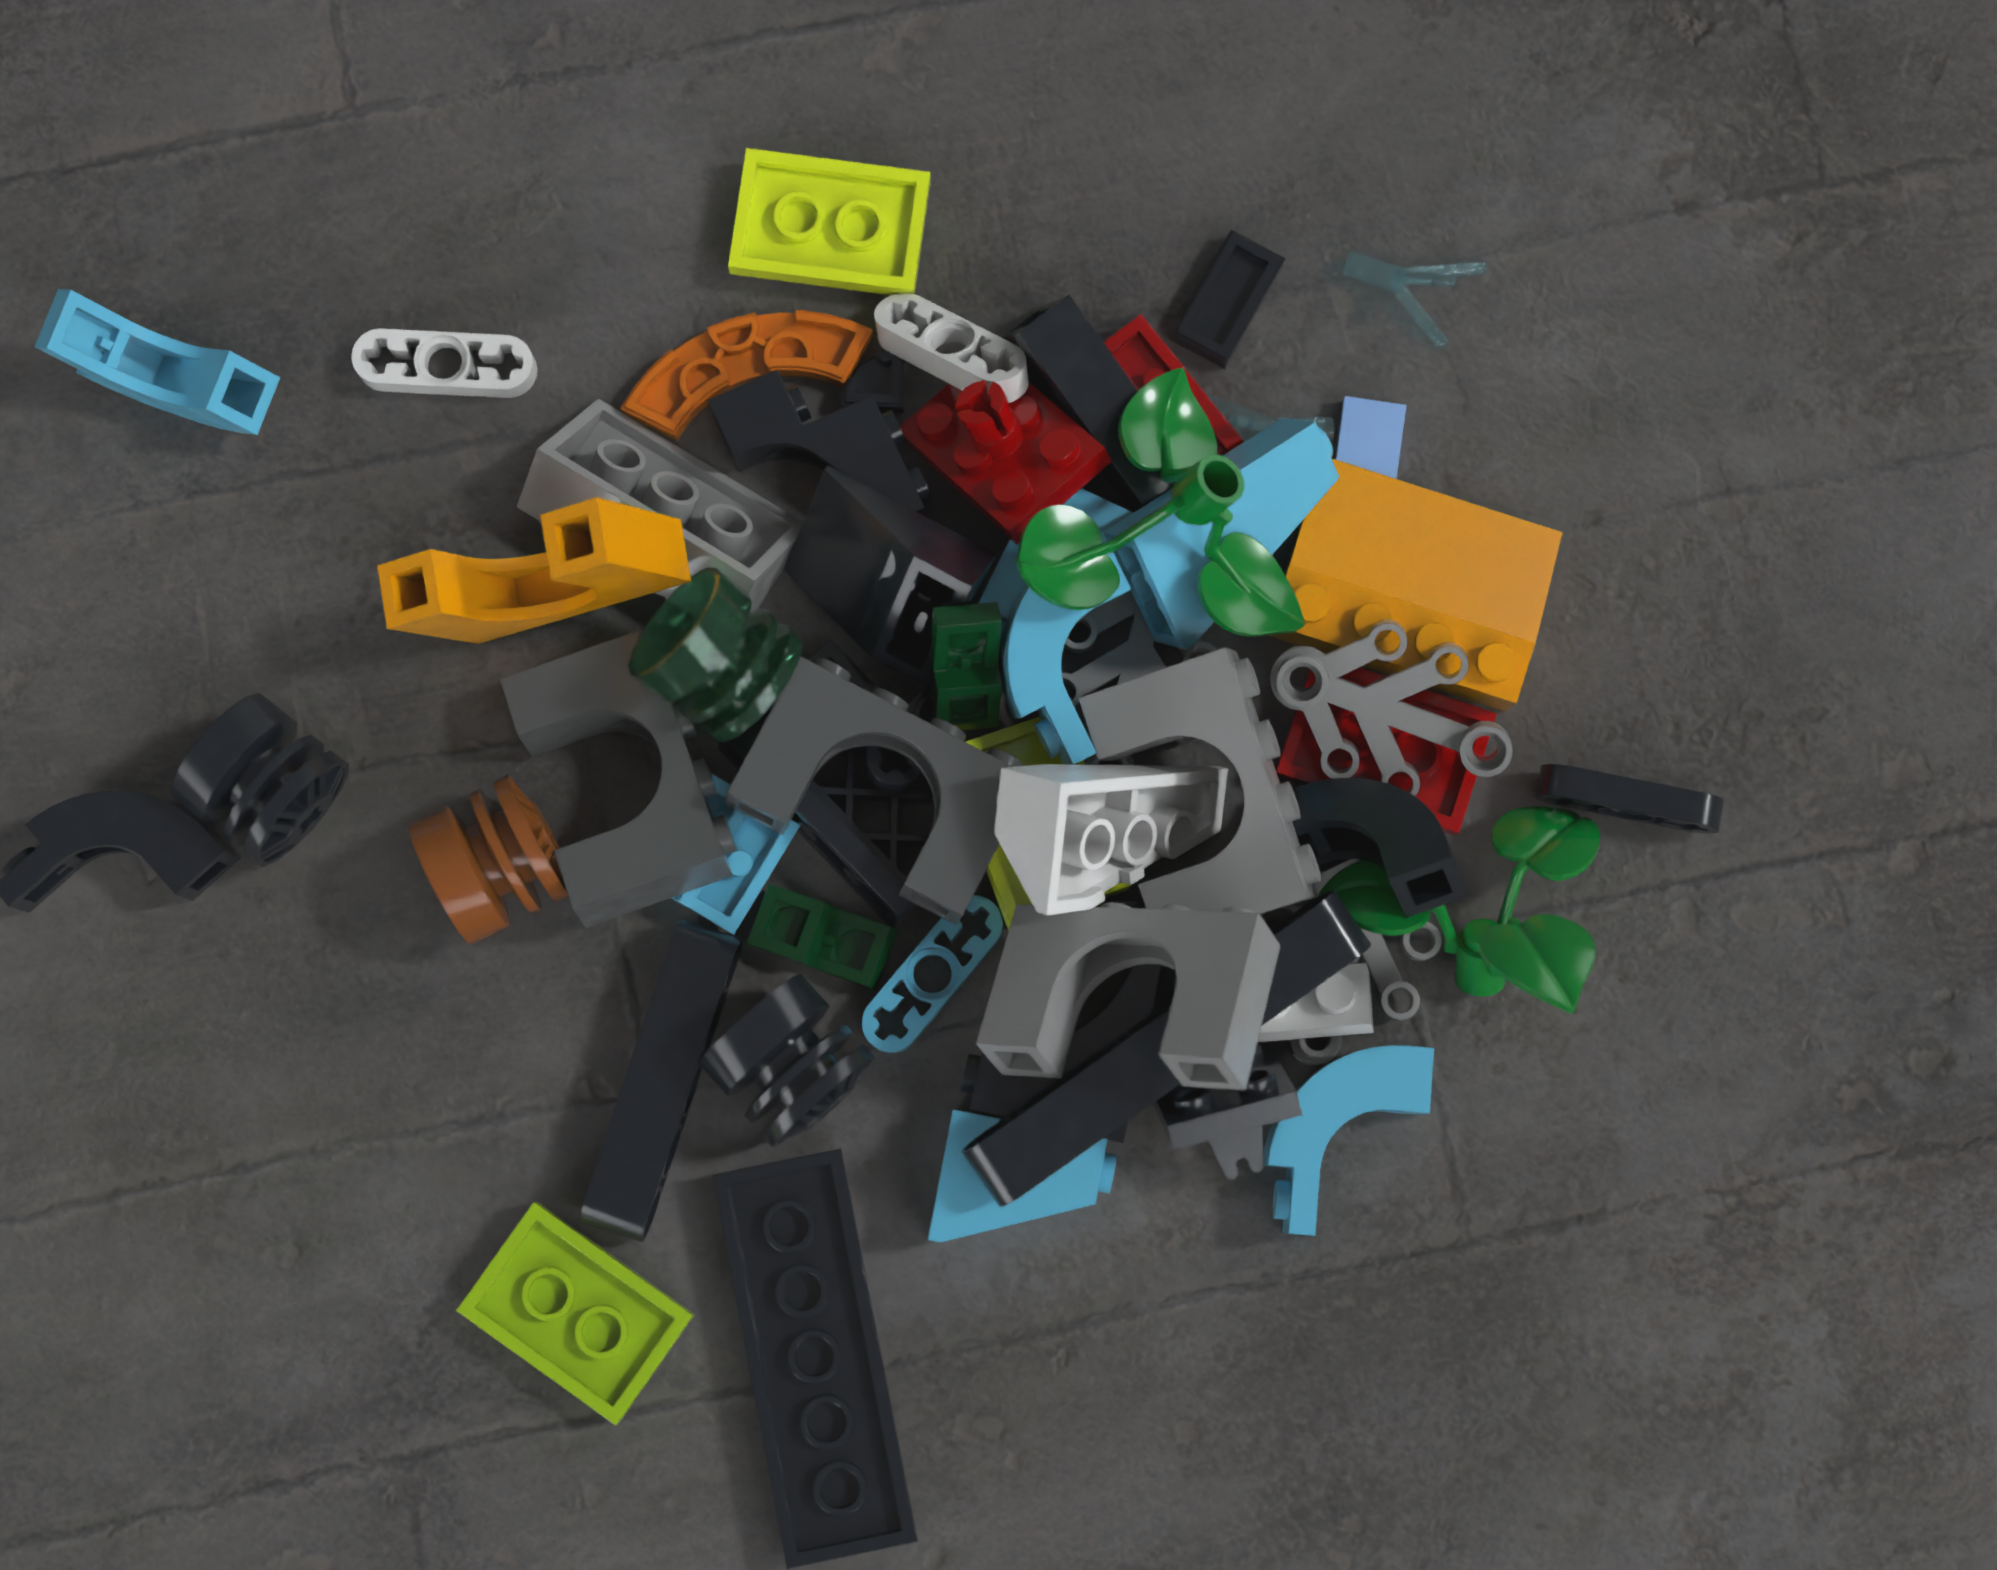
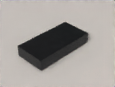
M1231 229L1171 335V341L1225 369L1282 269L1286 258Z

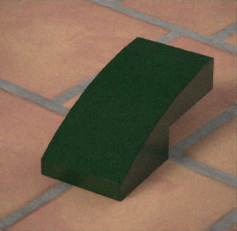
M997 602L933 608L931 634L932 717L949 722L960 730L998 727L1002 681L998 669L1002 619Z
M768 884L746 944L876 991L898 931L891 926L834 908L826 902Z

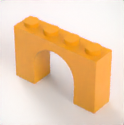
M595 497L540 515L546 546L545 553L514 558L480 559L428 549L377 565L387 629L481 644L692 582L681 519Z

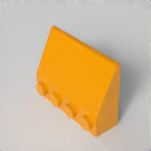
M1332 459L1340 478L1301 521L1284 573L1300 605L1305 626L1296 632L1268 636L1299 646L1314 647L1326 654L1368 636L1371 627L1381 620H1393L1404 628L1407 635V647L1404 654L1390 662L1375 659L1363 665L1364 667L1392 675L1429 659L1431 651L1439 644L1455 643L1467 655L1469 666L1466 676L1456 684L1445 685L1439 683L1430 688L1503 712L1517 703L1535 647L1563 532ZM1383 630L1377 634L1374 642L1380 650L1392 651L1399 645L1400 637L1393 630ZM1454 653L1442 654L1436 661V668L1443 674H1453L1461 665L1460 658Z

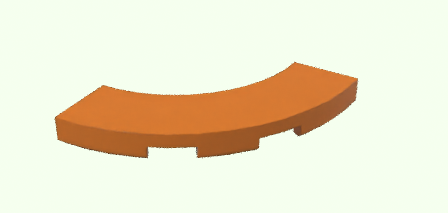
M795 310V313L763 315L750 313L730 318L707 327V331L685 342L676 350L671 349L665 353L633 387L620 409L623 414L678 442L687 426L709 404V399L775 370H778L780 376L814 378L844 388L848 379L852 377L873 337V329L849 319L805 310Z

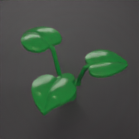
M1183 368L1166 372L1143 386L1123 409L1118 425L1121 447L1128 460L1135 467L1144 471L1160 470L1161 478L1165 483L1176 482L1172 488L1171 500L1102 543L1100 530L1094 520L1085 512L1069 505H1053L1039 511L1029 520L1021 535L1016 564L1018 565L1020 576L1030 589L1042 599L1056 606L1071 610H1085L1101 605L1119 587V572L1107 554L1120 549L1172 514H1175L1182 522L1190 525H1206L1212 522L1204 546V552L1211 562L1199 571L1196 582L1201 603L1212 620L1224 630L1246 637L1291 633L1305 626L1296 595L1271 553L1259 541L1240 532L1230 533L1220 541L1224 527L1233 519L1232 513L1227 508L1242 496L1244 479L1241 471L1233 461L1222 455H1217V442L1213 428L1205 412L1194 397Z
M1527 806L1513 809L1502 815L1492 828V846L1501 857L1518 863L1512 870L1498 920L1496 922L1485 918L1474 919L1467 923L1459 934L1455 933L1445 905L1406 918L1388 879L1387 872L1380 866L1365 860H1360L1340 870L1323 886L1318 894L1320 896L1334 889L1361 929L1381 935H1405L1416 931L1427 923L1430 918V911H1432L1438 920L1444 936V951L1456 954L1454 981L1460 990L1473 996H1491L1500 992L1507 980L1526 993L1572 1014L1577 1007L1583 986L1594 966L1596 948L1592 936L1579 924L1556 915L1537 914L1527 918L1523 923L1517 918H1511L1523 877L1529 869H1532L1541 877L1552 881H1563L1579 875L1592 864L1598 853L1600 832L1596 823L1588 817H1580L1575 812L1559 808Z

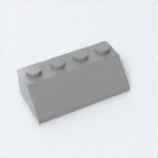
M599 398L537 449L517 504V508L534 517L541 524V514L595 497L681 519L692 582L654 593L667 598L698 617L705 625L716 628L729 637L752 616L765 599L786 566L803 524L801 520Z

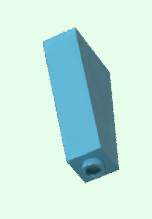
M1281 418L1223 455L1233 461L1241 471L1244 479V491L1242 496L1227 508L1232 513L1233 519L1224 527L1220 541L1230 533L1240 532L1259 541L1273 555L1340 478L1331 459L1333 455L1331 442L1325 432L1317 426L1316 422ZM1172 489L1104 531L1107 540H1111L1171 500ZM1172 514L1113 552L1156 642L1186 650L1194 645L1214 623L1201 603L1196 584L1199 571L1211 562L1204 552V546L1212 522L1206 525H1190L1182 522L1175 514Z

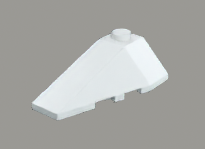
M1062 764L1001 768L994 834L1037 913L1054 915L1090 910L1105 901V891L1120 882L1132 885L1145 877V867L1162 857L1175 859L1221 831L1228 768L1220 766Z

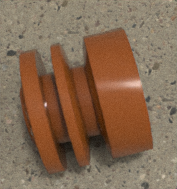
M509 774L494 781V788L503 810L496 812L484 792L478 789L470 793L472 810L477 823L467 827L459 815L446 805L410 823L408 828L414 849L438 899L458 932L470 945H474L510 926L509 913L504 896L512 892L532 914L542 910L541 901L533 883L537 879L540 880L545 890L555 902L569 896L554 851L560 849L536 803L530 801Z

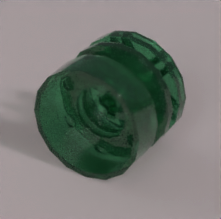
M707 567L692 575V582L682 584L675 589L657 609L643 629L632 650L628 668L630 676L662 701L674 702L681 698L680 710L682 716L689 722L699 723L702 732L714 741L724 743L739 736L756 723L776 701L790 681L800 660L803 643L799 634L788 625L778 624L776 616L768 609L758 608L750 612L752 601L749 594L718 568Z

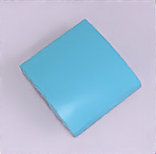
M712 774L718 793L707 797L713 818L724 814L733 835L737 851L726 855L733 876L677 895L671 899L734 935L800 825L791 820L782 835L726 806L727 792L731 785Z

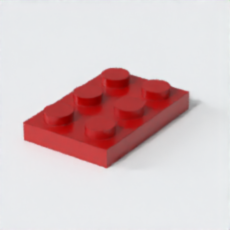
M1310 668L1303 688L1311 686L1316 679L1314 672ZM1357 668L1339 678L1364 687L1386 676ZM1428 690L1420 691L1400 700L1469 727L1480 721L1495 722L1497 713ZM1328 703L1341 737L1354 743L1359 752V767L1350 778L1381 781V771L1354 712ZM1295 710L1275 770L1277 777L1300 785L1332 779L1321 768V750L1304 712ZM1389 726L1404 761L1412 764L1418 771L1420 788L1415 797L1434 813L1444 833L1456 836L1460 832L1477 775L1465 768L1460 752ZM1481 736L1474 741L1472 749L1477 755L1484 756L1490 736ZM1335 749L1328 755L1327 760L1333 768L1344 769L1351 764L1352 756L1344 749ZM1396 772L1389 777L1388 783L1406 791L1411 787L1413 780L1405 772Z

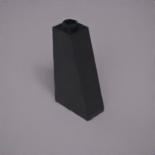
M1070 295L1045 304L1001 337L1017 345L1025 353L1028 382L1106 448L1112 462L1101 471V474L1133 513L1173 488L1176 482L1165 483L1161 478L1160 470H1141L1135 467L1126 457L1118 435L1119 419L1123 409L1138 390Z

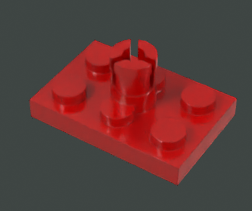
M982 380L970 384L963 391L948 384L900 426L906 445L1016 545L1020 543L1023 530L1034 515L1049 506L1063 505L1112 462L1106 448L1031 383L1028 384L1026 392L1019 399L1008 403V398L1000 385L993 381L990 388L986 381Z

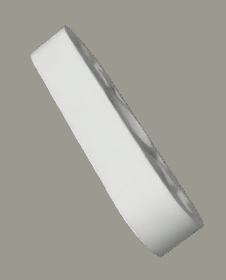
M894 294L883 299L876 306L874 318L878 342L886 351L962 391L974 382L985 380L989 388L992 381L1000 385L1008 398V403L1019 399L1026 392L1029 384L1026 356L1017 345L916 294ZM947 343H962L966 345L963 350L956 353L942 354L936 351L939 346Z
M373 329L361 335L352 349V364L358 375L370 388L382 392L514 398L526 393L533 386L537 377V364L529 347L521 339L511 335ZM382 347H388L394 358L413 360L411 348L417 347L414 354L417 376L411 377L412 371L406 363L392 362L386 364L385 373L378 374L375 367L368 360L369 358L379 357ZM443 348H451L458 351L462 356V364L454 376L439 379L429 373L428 363L436 351ZM479 350L478 355L483 364H501L504 361L505 354L512 353L517 363L522 365V369L511 370L510 378L502 380L496 369L492 367H477L480 378L479 380H473L476 365L472 352Z

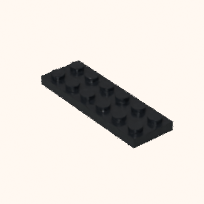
M842 1149L714 1174L715 1191L787 1569L917 1542L916 1525Z

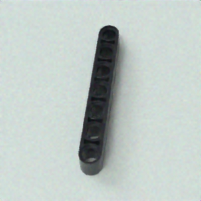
M1334 889L1316 897L1270 929L1280 944V950L1262 1025L1353 962L1371 946L1370 941ZM1173 999L981 1133L962 1150V1154L999 1207L1015 1201L1181 1084L1159 1056Z

